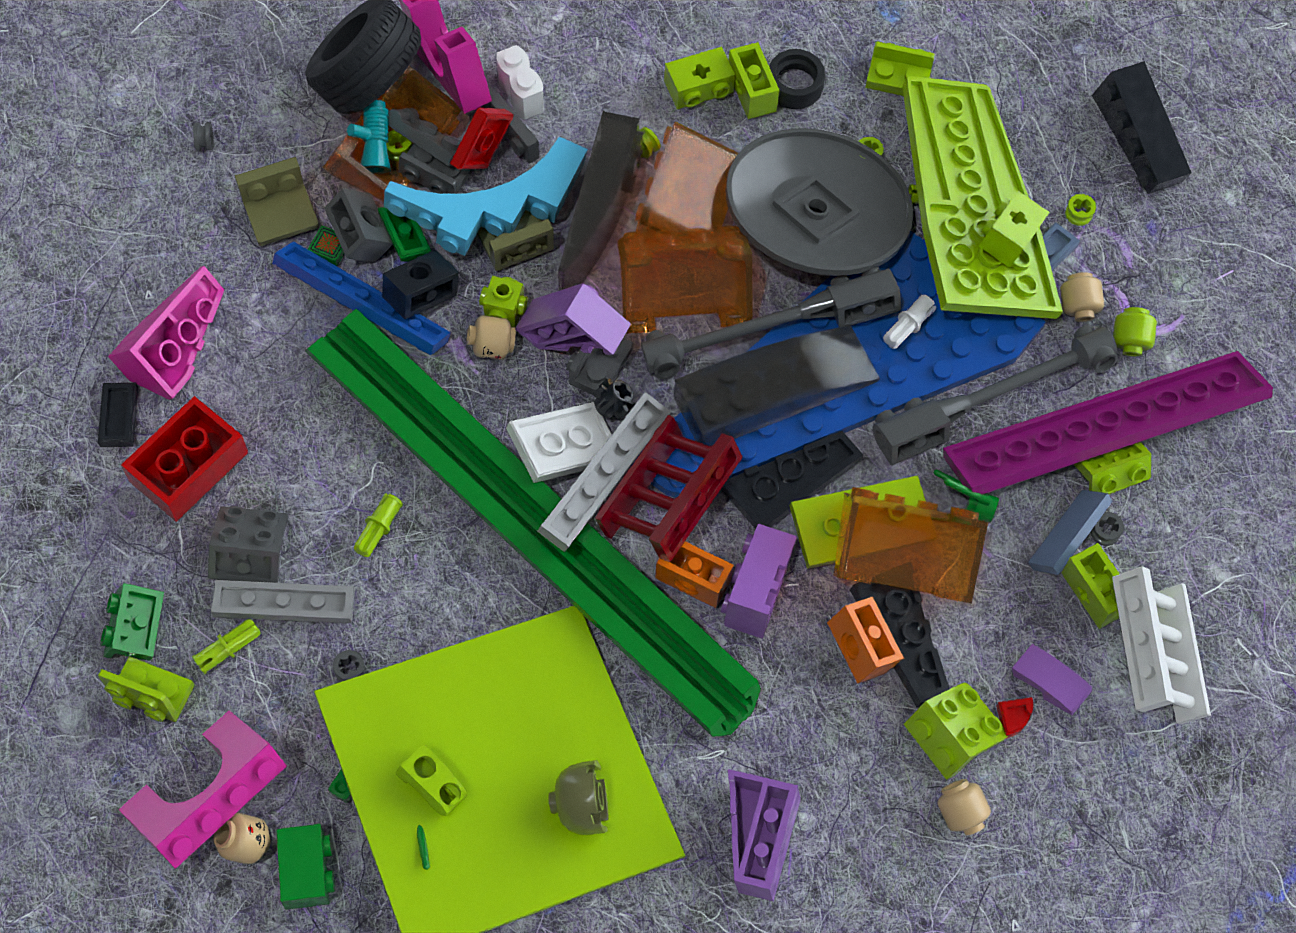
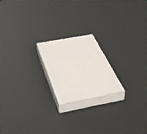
M594 402L510 421L506 427L534 483L584 471L612 435L603 416L596 410Z

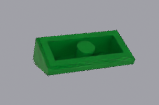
M385 207L378 208V213L401 261L409 262L431 252L425 236L416 221L405 216H396Z

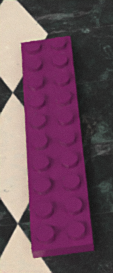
M1235 351L944 447L943 458L964 486L970 488L972 492L985 494L1272 398L1273 387L1239 351Z

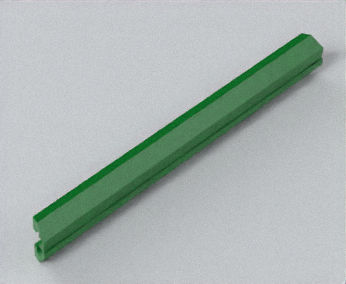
M357 309L353 310L341 320L336 328L328 332L325 337L319 338L306 349L305 352L712 737L731 735L753 713L761 691L758 680L592 526L586 523L565 552L537 532L561 501V498L543 481L534 483L524 463Z

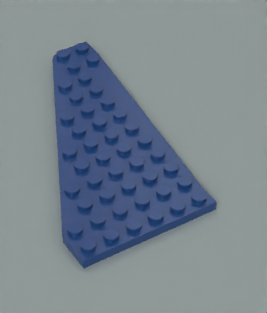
M910 231L907 240L898 253L889 261L879 266L880 271L889 268L900 289L901 311L839 329L834 317L800 318L774 326L674 419L685 438L708 446L714 445L722 433L734 438L742 459L729 476L732 478L744 473L745 469L755 465L759 467L774 461L775 457L785 453L789 455L802 450L803 446L837 432L843 431L846 433L873 422L885 410H891L893 413L900 411L913 398H921L924 401L1011 365L1017 361L1041 332L1046 322L1036 317L941 310L925 240ZM861 273L851 274L847 276L849 277V280L861 277ZM830 275L803 301L826 290V287L831 286V280L836 276ZM926 295L930 297L935 303L932 306H936V310L923 321L917 333H911L897 348H890L884 342L883 336L898 321L899 313L909 309L919 296ZM675 448L666 463L694 472L704 458ZM659 474L651 482V485L659 491L674 498L678 497L686 486L684 483Z

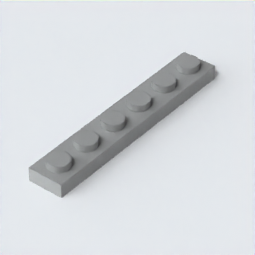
M645 392L537 532L565 552L671 411Z

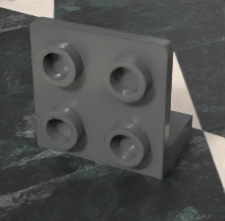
M239 506L220 507L209 543L208 578L278 583L280 550L288 521V514L279 513L274 510L243 509Z

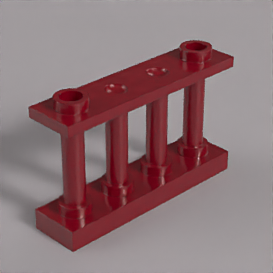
M667 415L606 503L600 507L595 520L604 535L612 539L620 526L650 537L649 541L658 557L671 562L742 459L734 438L722 433L714 445L702 444L685 438L674 417ZM675 448L704 458L694 472L666 463ZM657 474L686 484L675 499L648 489V486ZM639 500L668 511L657 525L629 515Z

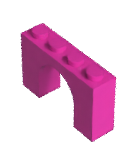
M399 0L402 11L420 29L421 44L417 55L462 112L466 114L491 102V95L476 43L467 31L461 26L448 32L438 0Z
M230 710L202 734L222 758V765L218 775L203 792L184 802L169 803L161 799L146 784L118 809L132 826L175 869L287 767L272 746Z

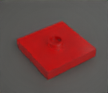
M477 108L450 164L457 169L488 168L514 114L506 109Z

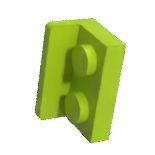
M877 41L875 42L865 88L903 96L902 86L909 76L930 78L935 54L922 49H912L893 43Z
M1141 442L1075 463L1074 466L1089 481V491L1108 493L1109 495L1151 478V452Z

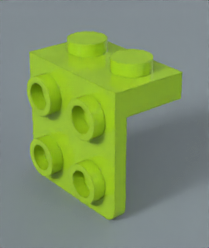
M965 682L925 701L903 724L946 780L954 777L975 756L1003 742L1008 737L1005 735L1000 720L993 715L979 694Z

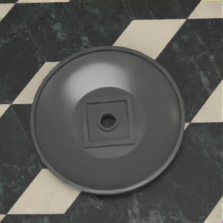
M794 128L761 136L749 143L738 153L729 169L725 193L728 209L732 219L743 235L755 247L774 260L809 273L832 276L851 275L879 267L898 253L907 240L912 226V199L903 179L893 166L866 145L830 131ZM811 209H820L823 213H815Z

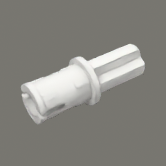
M926 295L919 296L909 309L899 313L898 321L883 336L884 342L890 348L895 349L911 333H917L923 321L936 310V306H932L935 304L934 301Z

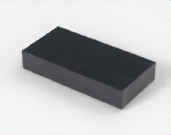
M136 382L103 383L97 442L100 447H134L138 397Z

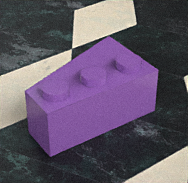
M582 283L533 299L515 330L538 349L568 351L571 346L581 347L580 350L583 353H591L593 348L603 349L606 355H614L631 323L599 297L596 289Z
M761 524L757 525L754 535L747 534L742 553H745L746 556L743 564L737 563L731 580L732 583H735L731 594L726 593L722 604L721 613L726 614L724 626L762 639L764 638L794 551L797 536Z

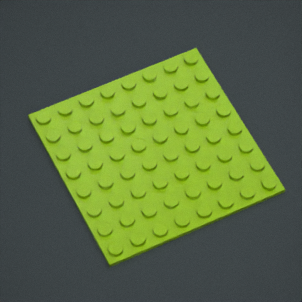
M575 606L314 691L400 933H484L680 860L686 856L586 620ZM423 743L446 765L467 792V797L447 816H443L434 810L419 792L396 775L399 766ZM597 760L601 770L595 771L597 780L604 779L608 802V820L601 821V824L608 827L606 833L579 835L569 831L562 825L558 813H551L549 792L555 791L556 779L563 770L577 763ZM418 825L422 826L426 837L430 863L428 870L423 869L417 840Z

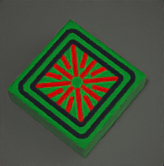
M321 225L308 250L338 266L344 251L335 231Z

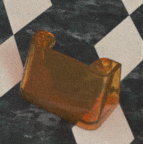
M408 66L398 80L377 99L384 101L389 111L393 109L402 110L404 108L416 109L419 119L433 123L437 126V131L442 134L446 133L449 136L461 122L457 119V116L462 111L458 105L411 66ZM363 113L355 122L356 125L363 126ZM388 126V132L394 130ZM346 134L322 167L330 175L366 193H370L384 201L385 189L390 181L408 187L407 185L410 182L407 177H403L398 172L399 161L389 159L391 171L388 173L373 174L361 165L365 144L363 139L348 136V134ZM400 142L394 143L396 149L402 148Z

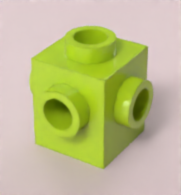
M492 276L489 286L482 288L479 305L483 306L485 316L505 318L510 322L511 327L515 328L520 315L523 316L526 312L528 297L524 296L523 283L511 277L500 278Z

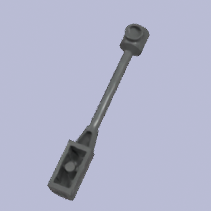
M875 267L869 271L862 272L861 277L849 280L847 275H839L831 280V286L826 287V290L799 303L798 306L682 341L672 333L664 335L663 331L655 330L647 334L646 341L641 342V348L649 373H654L658 379H669L679 372V365L682 364L684 354L800 318L834 317L839 329L901 311L900 289L889 268L880 271L879 267Z
M1085 325L1075 332L1071 351L969 395H960L936 401L932 399L923 403L921 398H913L904 406L905 411L894 415L891 410H885L876 417V424L873 425V435L876 443L891 466L949 441L951 423L976 405L1076 362L1084 369L1093 367L1097 373L1109 370L1118 360L1115 339L1106 327L1093 330L1089 325Z

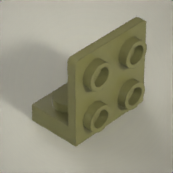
M296 156L235 175L242 202L259 246L319 227L317 217L303 183Z
M527 210L523 213L516 229L512 233H503L495 236L483 227H480L477 233L495 271L554 249V233L549 219L541 221Z

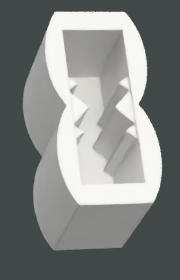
M515 45L497 52L499 85L511 97V104L515 113L523 120L543 113L542 80L530 68L529 58L525 51Z

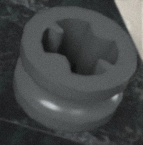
M199 122L194 123L193 138L196 151H201L202 147L213 150L214 137L211 122H206L204 126H201Z
M1105 512L1090 533L1095 542L1100 545L1110 546L1115 544L1124 531V524L1122 519L1115 513ZM1105 523L1112 526L1109 535L1102 532Z
M354 650L340 652L333 661V670L339 682L364 675L366 672L363 657ZM350 661H354L356 668H358L357 671L350 670L349 674H345L343 667H341L342 664L349 665Z

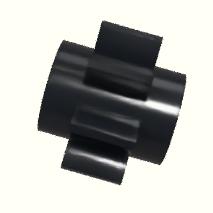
M607 378L592 394L596 397L594 401L596 410L606 418H611L615 415L618 420H621L635 405L632 401L633 391L631 387L620 379L613 383L610 378Z

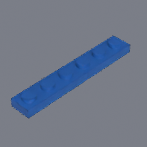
M293 241L274 253L272 264L307 283L313 289L326 294L339 304L351 310L357 309L369 321L412 344L418 350L432 355L448 343L450 331L419 313L404 319L382 298V292Z

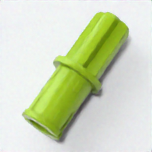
M387 493L383 495L376 510L365 519L367 525L354 546L356 553L363 557H369L381 537L390 532L389 526L403 506L399 498Z
M247 619L224 636L217 635L218 640L196 655L194 654L192 658L205 675L208 673L207 671L229 656L234 658L235 652L261 634L260 630L253 620Z

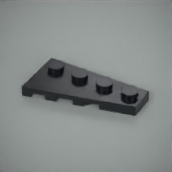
M843 431L807 444L803 446L802 450L789 455L785 453L775 457V460L759 467L755 465L745 469L744 473L732 478L729 477L721 490L755 529L758 524L771 527L791 512L789 507L791 502L811 498L860 462L863 458V453Z
M908 562L853 584L850 592L856 602L873 597L904 657L894 666V669L916 708H918L925 701L949 690V685L938 650L933 646L930 636L932 630L929 620L924 617L920 604L922 602L919 588L915 587L912 577L914 571L911 562Z

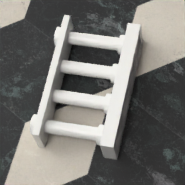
M1143 566L1113 576L1135 709L1146 712L1173 704L1177 724H1184L1211 716L1186 585L1181 583L1157 592L1153 590L1150 569Z

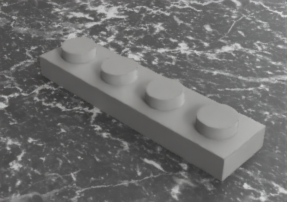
M215 580L211 613L213 617L351 624L355 590L354 586Z

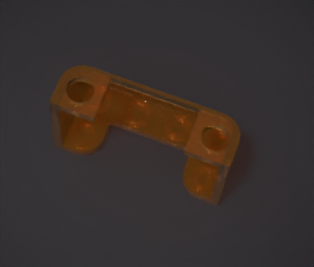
M675 121L673 127L667 126L663 139V144L666 145L664 152L658 151L654 164V170H657L655 177L648 178L645 188V195L648 196L646 202H640L635 218V221L638 222L635 238L639 239V252L711 271L720 246L721 230L728 211L725 193L729 169L738 152Z
M727 225L716 230L696 227L685 232H674L665 229L659 230L654 234L627 232L618 240L622 316L631 323L626 334L655 331L656 323L654 317L717 313L720 327H729L753 319L752 252L747 236L743 235L739 227ZM730 315H740L741 317L732 318V317H728V316H730ZM637 321L645 322L643 324H633V322Z
M852 487L851 493L844 492L833 574L835 577L868 584L874 582L926 592L939 598L972 604L988 522L978 519V512L952 506L950 513L938 511V504L918 500L917 506L904 504L905 497L885 493L884 500L878 499V492Z

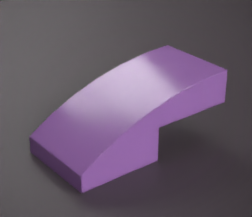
M1031 644L1012 667L1013 676L1040 690L1044 700L1070 715L1075 713L1092 692V686L1077 673L1034 644Z

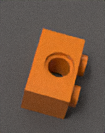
M685 541L671 562L658 559L655 579L717 608L731 582L734 565Z
M873 597L844 606L827 622L858 684L884 675L904 659Z

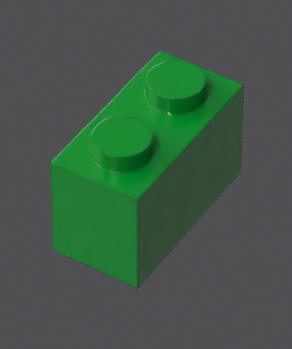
M321 824L276 829L280 900L285 910L329 905V893L335 892L333 870L327 871V857L333 856L331 835H325Z

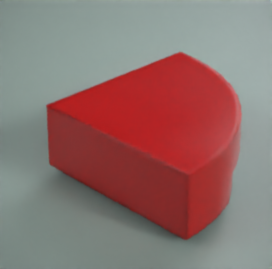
M1032 697L1002 701L996 705L999 720L1005 735L1008 736L1007 738L1017 735L1027 725L1033 711Z

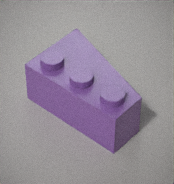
M728 769L735 885L738 893L774 902L801 801L798 785Z

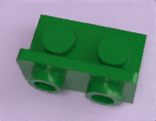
M123 583L115 593L111 592L106 607V613L111 614L109 625L104 626L100 639V645L105 646L103 657L111 659L114 654L148 661L153 658L164 592Z

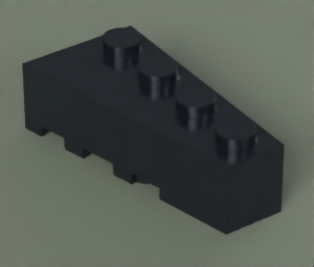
M1145 61L1112 71L1095 90L1092 97L1133 167L1140 184L1143 185L1147 194L1182 183L1192 172Z

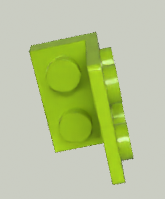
M130 656L119 675L103 669L98 674V677L105 686L104 690L112 696L113 703L128 710H131L133 706L145 710L144 714L147 717L158 722H163L164 719L176 722L195 686L192 680Z

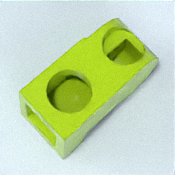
M424 743L399 766L396 775L406 784L409 783L425 798L434 810L443 816H447L467 797V792L463 785Z

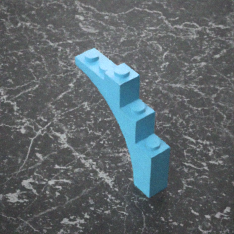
M559 136L549 152L534 167L519 177L488 190L465 194H439L415 190L390 181L385 189L384 207L396 216H405L416 221L425 229L436 230L437 244L441 245L448 252H457L465 256L480 227L485 228L495 236L503 233H512L516 229L525 210L531 212L538 219H549L550 222L554 223L584 166L588 149Z

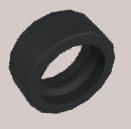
M788 49L778 53L771 60L769 67L779 88L778 104L789 109H804L813 105L820 98L824 88L825 68L818 57L802 49ZM788 69H799L808 73L814 82L811 86L804 89H792L783 85L778 80V75Z

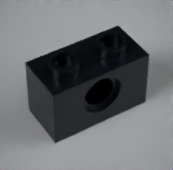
M434 250L383 273L382 298L404 319H407L457 296L459 271L438 251Z

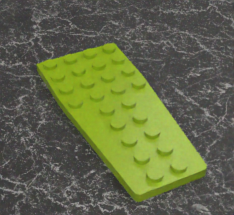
M909 76L903 84L902 90L922 230L941 310L1057 319L1063 310L1040 227L1010 268L978 246L986 236L981 230L991 216L998 219L999 216L994 214L1004 198L1011 201L1018 190L1029 197L990 88L985 84Z

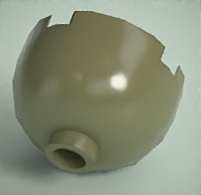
M597 760L569 766L556 779L555 791L549 792L551 813H558L562 825L569 831L579 835L606 833L608 827L601 824V821L608 820V802L604 779L597 780L595 771L601 770Z

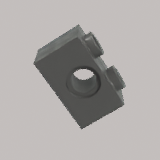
M342 188L324 207L346 258L375 263L393 245L370 193Z

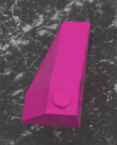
M201 266L120 342L108 356L109 359L129 381L136 382L137 385L168 400L173 399L193 374L195 367L192 365L197 352L203 348L205 342L202 340L208 323L213 322L224 293V288L205 266Z

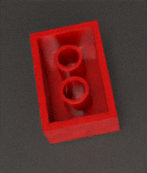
M194 396L121 464V467L128 481L177 522L248 454V450L243 436Z

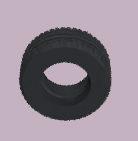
M368 0L349 13L318 46L306 67L305 74L308 85L336 112L343 114L356 113L377 100L404 73L420 47V29L392 0Z

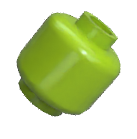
M1139 307L1125 308L1123 313L1118 314L1115 317L1113 337L1117 347L1123 349L1122 354L1139 357L1142 356L1143 351L1152 349L1155 345L1157 320L1150 315L1149 310Z

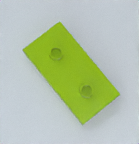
M918 475L793 501L789 505L807 569L934 542L937 539Z

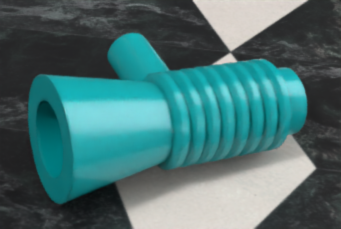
M375 100L363 109V126L351 123L347 127L348 136L363 139L365 143L359 170L370 174H384L391 171L386 145L388 143L389 110L386 108L384 101Z

